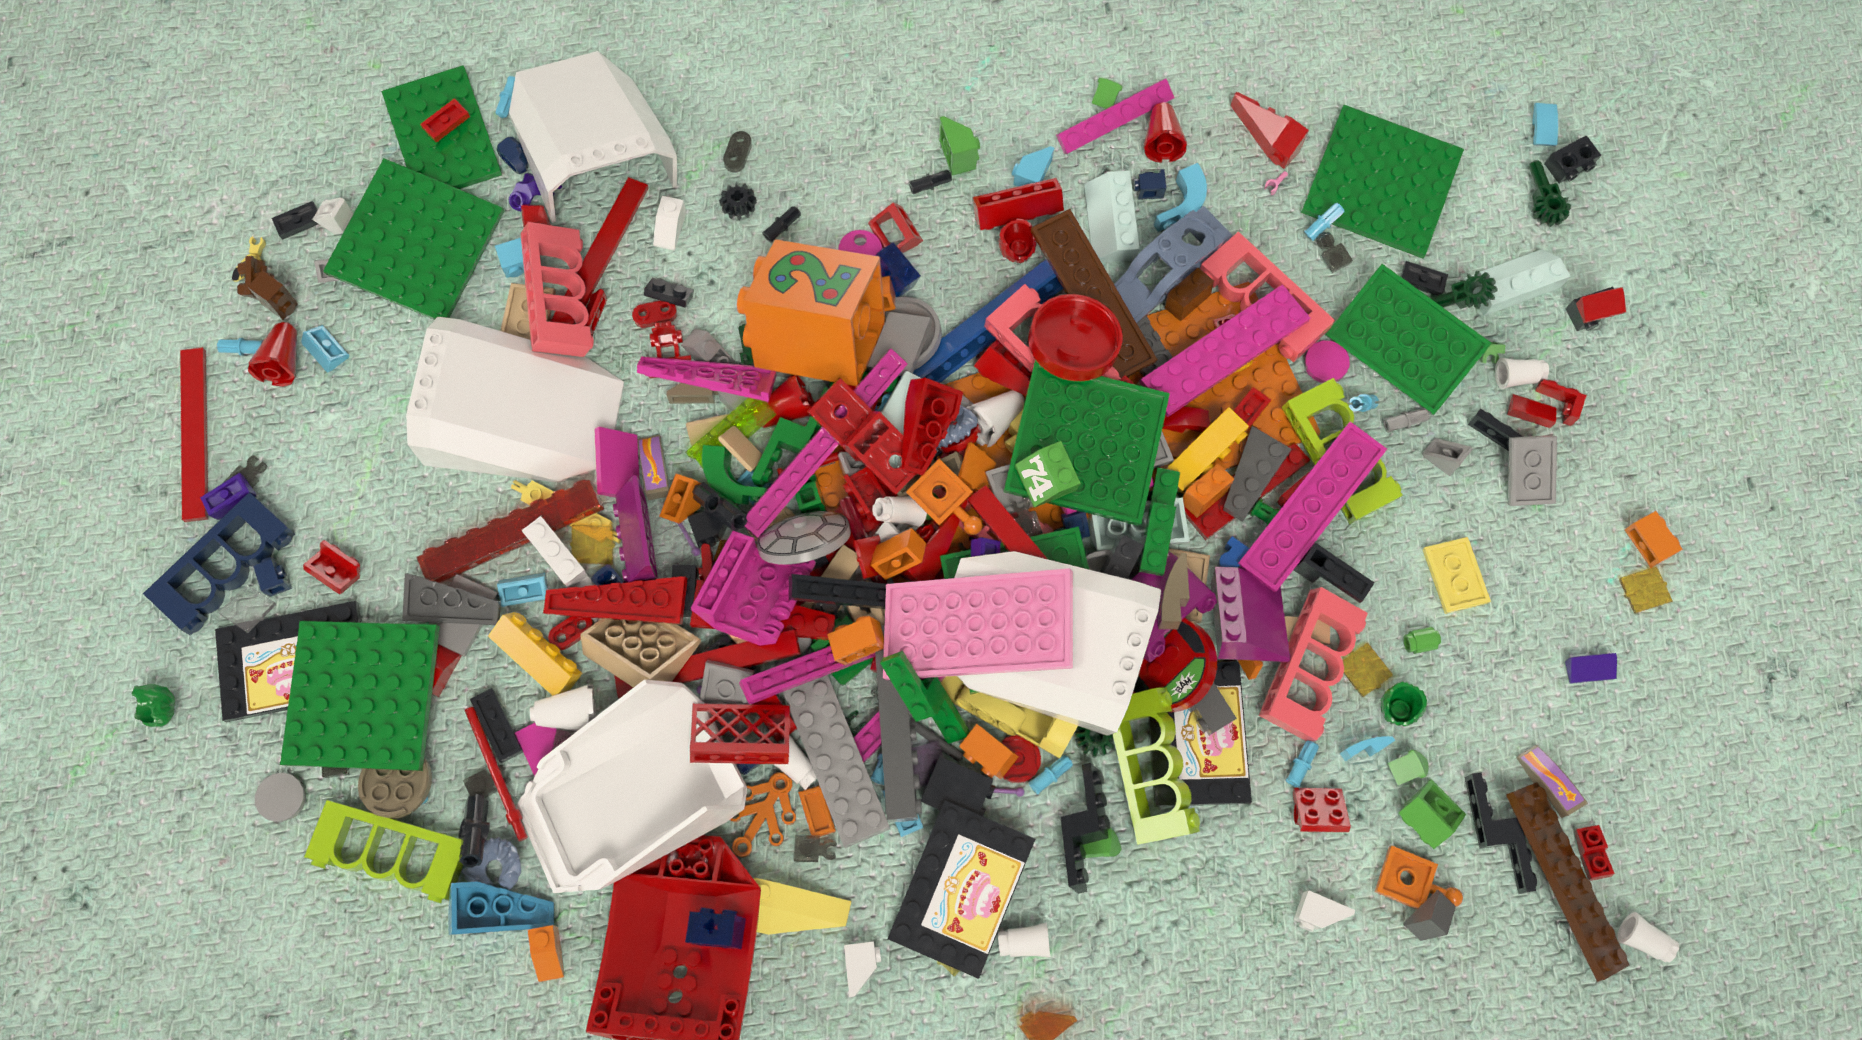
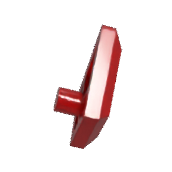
M521 205L523 227L526 226L527 222L551 225L543 205Z

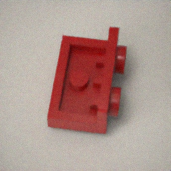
M865 467L850 477L848 474L844 475L845 483L842 486L848 496H854L857 501L855 506L860 516L865 514L868 520L875 517L872 509L876 499L887 497L874 474Z
M326 540L320 543V551L303 564L304 571L339 595L360 578L359 562L354 557L347 556L336 545L330 544Z

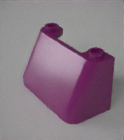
M1168 551L1163 576L1139 572L1131 580L1160 589L1161 599L1165 583L1178 557ZM1189 568L1190 598L1186 607H1180L1181 620L1195 608L1200 613H1206L1211 611L1217 604L1215 594ZM1158 613L1143 657L1150 663L1164 652V635L1171 630L1158 629Z

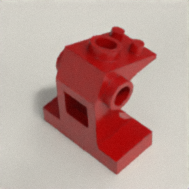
M671 321L655 323V328H652L653 333L650 334L651 347H656L657 358H663L662 348L674 346L675 357H668L667 359L692 361L691 355L681 357L679 343H683L681 330H677V327L672 325Z

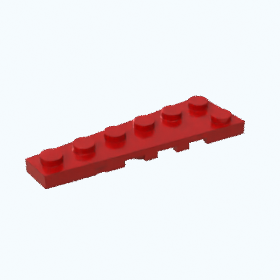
M1296 443L1289 446L1291 448L1290 454L1259 499H1262L1310 462L1309 457ZM1229 491L1198 518L1184 506L1186 518L1205 541L1235 519V517L1223 511Z
M681 576L649 581L611 583L599 586L590 585L546 590L543 613L547 615L682 625L688 578Z
M697 580L694 601L705 581ZM795 605L790 612L789 618L780 620L784 625L780 633L796 630L797 637L829 640L827 634L834 632L836 617L832 614ZM692 611L691 627L715 629Z

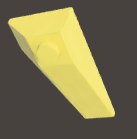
M754 878L761 888L758 933L771 935L846 926L851 901Z

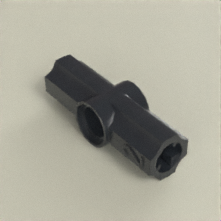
M705 482L695 486L692 491L693 499L702 505L706 512L717 517L733 531L737 532L745 527L748 522L746 519L747 514L739 509L732 500L725 498Z
M479 794L467 798L464 818L458 838L461 839L459 862L464 867L469 868L481 865L484 843L490 828V823L487 822L489 801L485 799V796Z

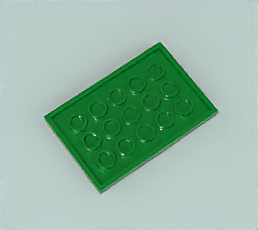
M464 65L381 91L407 168L457 189L502 176ZM455 98L469 113L470 117L438 142H435L422 129L420 124Z
M1384 264L1379 266L1325 335L1410 399L1428 410L1433 416L1492 344Z

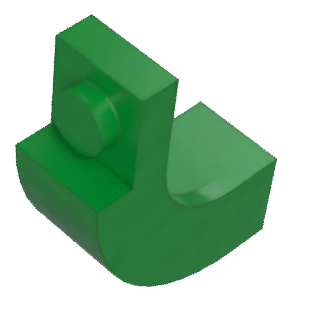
M703 445L702 467L709 485L725 498L737 504L749 505V497L750 501H758L768 488L745 486L736 480L731 470L732 454L726 447Z

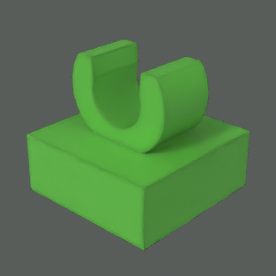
M1491 342L1490 347L1481 356L1480 362L1486 363L1487 357L1492 355V363L1496 364L1499 360L1497 353L1505 354L1506 345L1500 342Z

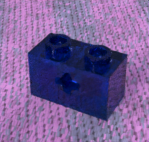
M894 242L875 255L880 257L881 277L890 276L896 297H900L912 289L921 277Z
M700 908L699 912L690 911L686 943L699 946L742 949L746 919L737 916V911L722 910V914H714L715 910L709 908Z

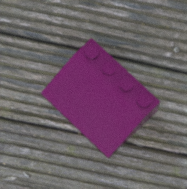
M635 475L616 494L617 503L613 504L614 515L619 517L620 525H616L617 537L622 539L623 547H619L621 561H625L626 569H622L624 583L658 579L647 499L637 475Z
M1215 567L1211 580V591L1217 599V604L1213 608L1218 659L1290 662L1281 586L1274 593L1248 571L1234 567Z

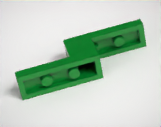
M824 387L820 397L828 390V388ZM810 416L806 427L780 417L751 477L754 485L763 487L765 482L768 483L773 475L772 468L774 463H778L781 459L782 448L799 454L818 432L821 426L812 416Z
M1159 467L1156 470L1139 572L1158 576L1164 575L1176 513L1174 504L1180 478V472Z
M903 651L882 658L881 666L916 722L932 717L948 744L967 737L970 730L938 677L921 680Z

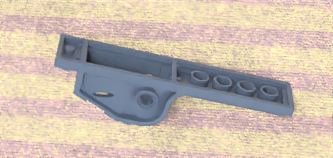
M1202 206L1197 212L1192 210L1178 222L1163 231L1138 254L1125 274L1114 284L1136 323L1154 310L1167 298V294L1196 268L1200 269L1204 261L1233 237L1205 206ZM1191 232L1202 245L1194 246L1190 243H1185L1183 238ZM1161 258L1172 270L1151 292L1138 277L1142 275L1148 266L1156 263Z

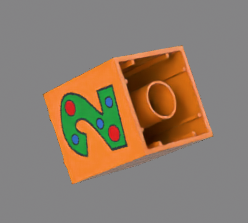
M775 239L767 256H759L756 259L753 270L754 280L751 286H743L737 298V311L739 314L746 316L747 322L743 332V344L752 350L754 367L830 382H836L841 378L847 385L857 386L862 379L885 324L880 257Z

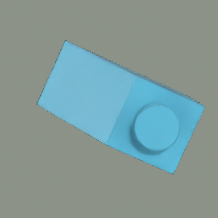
M1050 146L1023 156L1020 164L1016 163L1013 168V185L1023 186L1043 181L1052 162L1055 148Z
M521 238L495 245L506 278L522 275L524 273Z

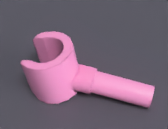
M1284 171L1277 179L1268 180L1264 189L1268 186H1273L1274 189L1271 191V195L1276 194L1278 185L1288 173Z

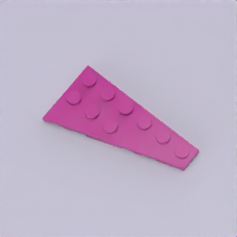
M641 356L637 364V373L648 377L662 378L708 388L712 391H721L769 402L777 377V371L755 368L750 365Z

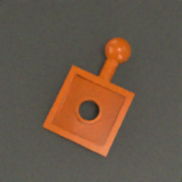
M940 459L906 491L939 526L954 513L964 522V530L968 534L976 535L982 530V521L976 516H969L960 507L973 491ZM943 486L946 489L945 497L941 499L935 498L933 496L934 488Z
M1389 846L1375 893L1414 909H1418L1427 901L1429 893L1434 894L1437 890L1456 907L1463 901V895L1459 889L1455 887L1444 889L1432 884L1438 864L1395 846ZM1403 871L1410 873L1412 876L1410 885L1402 883L1400 876Z

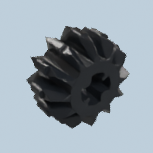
M736 182L735 187L727 185V191L722 190V198L719 200L720 206L722 207V212L728 214L730 219L737 216L740 221L741 216L744 215L749 218V212L755 211L757 199L752 188L748 189L746 183L739 187V184Z

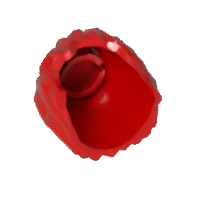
M1016 219L1007 223L1000 230V251L1002 256L1009 261L1021 264L1027 262L1032 254L1035 253L1037 242L1030 231L1031 227H1033L1030 222Z

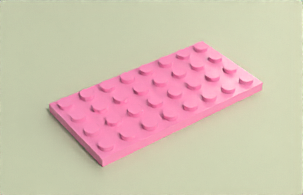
M1068 568L886 584L884 657L903 651L919 678L1072 669L1073 571ZM883 669V679L890 680Z

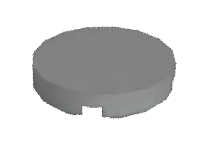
M276 773L265 778L255 793V806L259 814L265 819L274 822H284L296 817L303 809L306 801V793L302 781L287 773Z

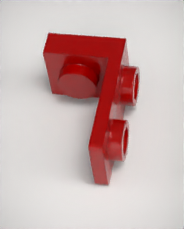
M1544 379L1538 384L1535 389L1536 392L1566 403L1562 412L1565 415L1563 424L1572 426L1580 418L1587 395L1580 393L1577 389L1558 385L1553 380Z

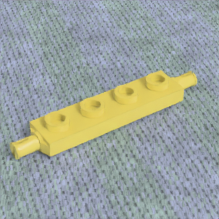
M517 480L513 481L515 485L512 484L511 489L522 494L520 500L523 503L601 543L607 538L618 544L621 542L617 538V532L612 530L613 522L532 480L527 486Z

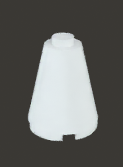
M1012 390L966 407L972 410L978 419V425L981 429V433L977 434L978 439L976 442L982 446L988 444L987 447H991L1008 429L1010 423L1024 408L1025 399L1021 393Z
M593 684L535 701L534 707H530L531 721H535L536 726L572 731L580 730L597 717L596 703L593 699V696H595Z

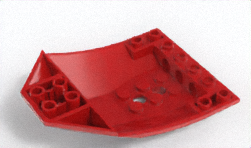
M702 835L614 882L603 955L586 1033L613 1040H740L756 944L761 888L721 837ZM685 966L687 968L686 976L683 978L674 977L673 972L676 967ZM681 992L683 995L679 1002L671 1003L669 1001L672 993Z

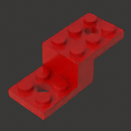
M841 378L807 410L815 421L855 461H861L894 495L916 475L901 469L903 435L880 411H872ZM837 405H843L846 409V414L843 418H838L834 414V409ZM892 455L900 457L901 463L897 468H892L889 464V459Z

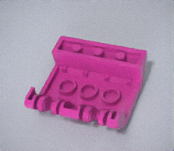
M732 531L696 597L691 610L718 631L760 646L774 644L784 628L780 620L789 618L790 612L797 602L789 600V576L791 574L810 576L816 562L811 560L797 564L769 563L759 556L753 537Z

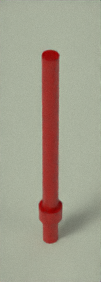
M469 707L465 709V713L507 812L505 816L508 824L512 825L518 841H523L528 838L521 822L523 817L520 810L516 809L476 711L474 707Z

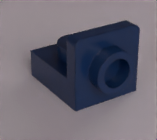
M1076 511L1068 515H1061L1064 528L1062 530L1079 527L1082 540L1090 536L1085 512Z

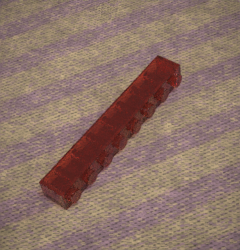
M590 480L577 481L573 484L572 488L557 490L552 493L551 497L545 500L537 499L531 502V506L525 509L518 508L512 510L507 517L492 519L487 522L486 526L480 529L478 527L472 528L466 532V535L460 538L453 537L446 540L442 546L425 549L422 555L416 557L424 578L442 583L455 577L456 574H462L531 543L522 530L540 516L552 531L555 532L604 510V505L599 494H597L595 484Z

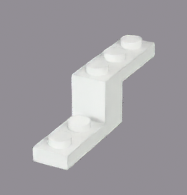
M541 516L522 530L566 588L595 585ZM592 618V620L596 623L600 618Z

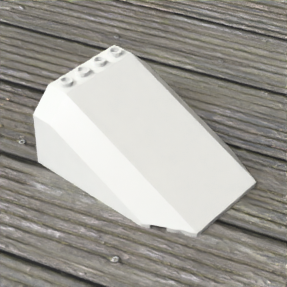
M599 51L516 72L509 115L551 222H556L552 192L570 176L652 153L659 154L672 187H677V155L668 135L634 81Z
M437 317L428 326L406 414L407 443L424 466L557 483L563 482L567 478L579 474L582 476L590 473L592 470H596L595 428L616 429L624 382L585 356L578 357L532 351L531 340L460 319Z
M1015 551L961 558L955 578L1070 568L1073 571V668L962 675L957 677L971 690L1104 735L1116 733L1129 706L1158 613L1161 590L1140 582Z
M643 680L539 761L537 765L538 771L533 781L528 782L525 793L520 798L516 808L520 810L523 817L522 822L553 893L603 889L726 823L744 810L747 786L736 764L690 763L693 703H705L683 683ZM697 711V717L703 723L712 717L709 712ZM715 722L708 726L715 734L719 732ZM703 730L696 736V742H707L712 737Z

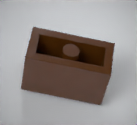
M1196 268L1167 294L1165 309L1182 321L1211 295L1214 280L1201 269Z
M263 270L248 285L249 290L260 303L282 320L291 315L298 305L284 285Z

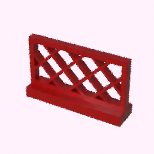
M693 703L690 763L789 764L790 706ZM697 711L709 712L712 717L703 723L697 717ZM725 712H732L737 717L728 724L720 716ZM749 713H757L761 718L752 724L745 716ZM774 713H785V719L778 725L769 718ZM716 720L724 726L717 734L708 728ZM739 721H742L749 727L741 735L732 728ZM764 721L773 727L766 735L757 729ZM703 730L712 737L707 742H696V736ZM727 731L736 737L731 743H724L720 739ZM753 731L761 739L756 743H749L744 738ZM778 732L784 738V744H774L769 738Z

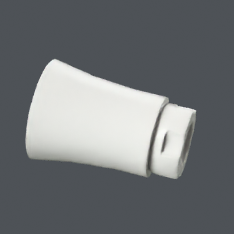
M1500 358L1495 366L1496 383L1501 389L1525 384H1537L1544 379L1547 380L1549 374V365L1544 360Z
M910 496L877 498L872 509L873 515L878 521L907 524L915 527L921 526L927 516V513Z
M789 736V764L773 765L806 790L817 778L809 758L797 746L792 737Z
M1633 912L1629 914L1619 928L1617 936L1619 943L1636 948L1664 962L1670 963L1676 957L1679 943L1671 939L1670 935L1647 922L1638 913Z
M1047 922L1029 927L1008 929V932H998L1000 956H1038L1050 958Z

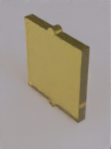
M572 525V541L569 545L572 547V555L578 563L613 565V548L616 546L613 543V526Z
M1657 566L1619 578L1625 592L1624 597L1628 599L1634 614L1673 601L1666 587L1667 582L1663 581Z
M1368 642L1355 652L1351 651L1349 656L1343 660V674L1362 698L1375 688H1381V684L1393 676Z

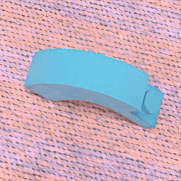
M1198 163L1179 170L1176 183L1183 194L1184 201L1179 206L1156 216L1154 227L1157 232L1166 230L1192 210L1197 212L1203 206L1207 194V183Z

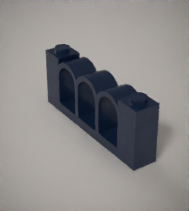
M249 492L158 578L143 595L181 631L191 636L193 633L198 632L208 619L204 614L213 613L222 605L225 598L224 590L230 591L244 585L249 576V566L253 567L259 564L261 560L270 558L274 548L279 551L287 546L295 533ZM247 522L260 535L261 544L259 549L252 555L242 556L226 541ZM222 546L236 560V569L227 579L218 580L202 564ZM198 570L211 584V593L202 603L192 604L177 588L191 574Z

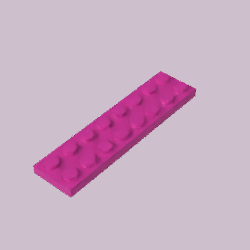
M1282 284L1140 380V384L1146 388L1170 393L1165 414L1169 417L1309 322L1310 317Z
M1349 422L1243 556L1238 565L1275 593L1383 456L1387 448L1352 422Z

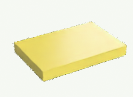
M1468 537L1422 549L1445 614L1491 602Z

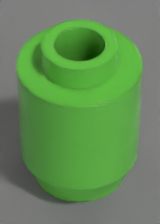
M1433 627L1409 631L1408 634L1403 636V643L1408 653L1418 654L1437 650L1439 644H1441V636Z

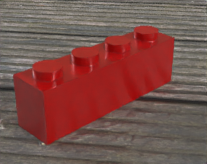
M1057 178L972 197L975 220L980 230H990L997 226L1006 225L1016 219L1033 220L1036 217L1054 215L1057 212L1064 211L1062 187Z

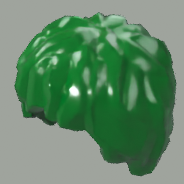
M1407 682L1396 683L1385 691L1380 700L1381 712L1384 714L1385 720L1396 726L1402 725L1405 727L1417 722L1426 712L1427 699L1424 691L1419 690L1418 686H1413Z
M156 684L134 686L131 693L132 696L136 697L137 702L134 718L142 721L144 725L149 727H162L168 724L174 715L176 703L172 692L167 687Z

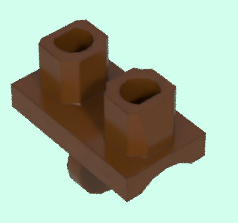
M245 256V261L238 263V273L245 277V283L237 285V293L239 295L258 300L249 290L248 285L262 270L267 273L268 267L265 266V261L255 259L254 256Z

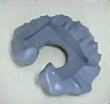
M960 405L959 414L956 418L957 424H952L948 427L945 439L940 441L937 448L941 446L946 448L948 444L958 443L960 439L965 438V435H970L971 429L976 427L978 419L972 410Z
M498 837L486 840L481 865L474 866L473 868L466 867L462 869V873L467 882H481L496 887L497 884H492L487 876L486 868L491 861L498 860L502 864V873L498 882L503 889L511 890L518 882V877L521 874L518 850L507 839L501 840Z

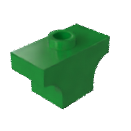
M813 474L795 494L799 510L802 513L827 511L817 476Z

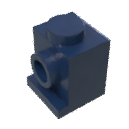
M1160 169L1159 173L1145 172L1139 174L1138 178L1133 179V191L1137 192L1138 200L1164 198L1167 189L1165 169Z
M274 558L263 559L259 564L253 566L260 590L268 597L292 589L291 584L284 580L286 572L281 564L278 565Z

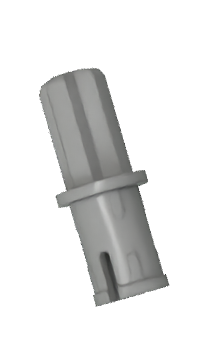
M1424 408L1408 413L1403 411L1401 415L1385 418L1383 420L1384 429L1387 433L1401 428L1409 429L1411 425L1428 421L1430 418L1429 412Z

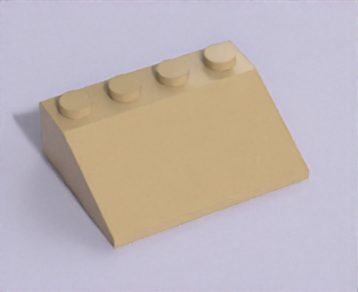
M600 619L581 633L583 655L633 688L643 680L672 682L701 643V639L679 625Z

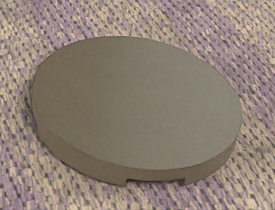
M424 757L423 771L362 769L358 780L359 797L365 807L377 816L390 819L405 817L418 809L429 794L432 784L430 765Z

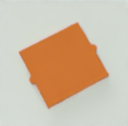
M972 442L968 443L958 477L975 492L985 485L989 488L985 472L993 470L996 462L986 455L984 450H980Z

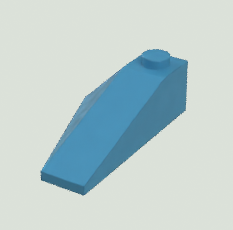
M481 882L451 883L448 908V935L526 930L554 925V902Z

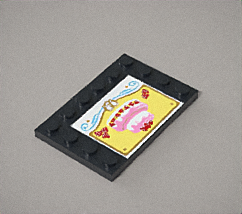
M351 601L215 629L222 721L227 723L287 710L300 621L361 623L359 603Z
M1238 661L1217 662L1214 683L1237 719L1209 736L1207 732L1203 733L1196 722L1198 718L1194 711L1190 712L1186 709L1179 712H1167L1173 719L1176 727V734L1170 745L1175 746L1183 758L1184 767L1178 778L1183 780L1190 789V806L1252 803L1240 664ZM1150 716L1148 717L1150 745L1159 740L1161 727L1159 722ZM1159 750L1151 751L1153 780L1164 777L1169 768V761L1166 755ZM1160 784L1153 786L1154 807L1176 805L1175 791L1169 785Z
M944 800L888 940L979 979L1035 838Z

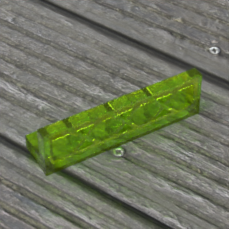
M748 397L685 453L689 458L697 460L702 467L703 445L725 447L718 438L732 426H736L749 439L771 420L776 413L767 401Z

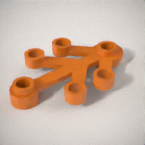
M784 772L774 773L767 783L752 787L747 785V789L752 791V795L747 797L745 801H751L755 795L770 793L765 801L745 806L736 819H730L732 822H738L742 817L756 814L744 836L738 837L732 844V850L736 856L744 858L750 855L752 852L751 842L765 819L767 820L770 832L769 842L775 847L782 845L784 837L779 832L773 807L778 797L783 810L781 815L783 823L786 825L795 823L796 814L792 811L788 796L793 782ZM783 780L785 786L781 789L777 788L776 783ZM788 813L793 815V820L790 822L784 820L785 815ZM776 834L780 835L781 840L778 843H773L772 837ZM746 844L747 850L740 852L738 850L739 845Z

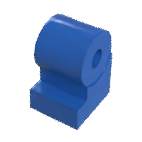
M1232 536L1224 548L1228 552L1221 555L1217 567L1239 568L1240 565L1238 563L1250 548Z

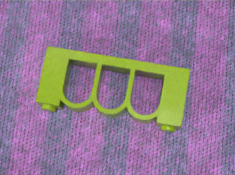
M1334 378L1288 400L1281 407L1315 465L1326 452L1324 446L1335 441L1349 422L1354 423L1353 411L1346 402L1342 401L1345 398L1343 388L1339 383H1336ZM1326 410L1337 412L1343 420V428L1320 440L1308 419ZM1381 459L1372 468L1375 475L1374 484L1355 495H1351L1341 508L1349 525L1403 496L1400 484L1392 476L1386 478L1387 470Z
M1167 687L1154 688L1132 694L1118 731L1113 733L1137 845L1200 832L1199 816L1195 813V808H1189L1191 803L1190 789L1183 780L1178 778L1184 767L1182 755L1175 746L1170 745L1174 740L1176 727L1173 719L1167 713L1172 711V698L1167 691ZM1150 716L1155 718L1161 727L1159 740L1152 745L1135 748L1130 721ZM1155 750L1163 752L1169 761L1167 773L1160 779L1143 782L1137 755ZM1160 784L1169 785L1175 791L1177 798L1174 809L1165 814L1151 816L1145 788Z
M329 800L325 802L304 855L305 858L312 860L310 865L325 869L326 865L334 867L336 865L347 871L357 872L364 869L367 875L381 881L397 879L402 886L428 894L427 900L440 904L443 899L449 901L451 883L458 882L463 868V864L459 862L461 839L390 818L380 817L373 813ZM353 819L373 825L361 857L354 863L346 864L342 859L341 852ZM385 829L406 835L392 869L379 874L374 868V857ZM417 838L438 844L426 877L420 882L410 883L406 876V868Z

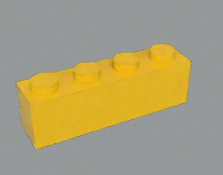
M1230 407L1166 468L1180 472L1177 489L1181 493L1192 486L1200 475H1205L1214 467L1213 463L1218 458L1223 460L1232 451L1229 447L1234 442L1239 444L1248 435L1245 431L1249 426Z
M516 612L503 614L488 637L552 696L570 691L582 675L577 665L572 660L565 658L556 645L549 643L543 637L542 632L530 626L523 615Z

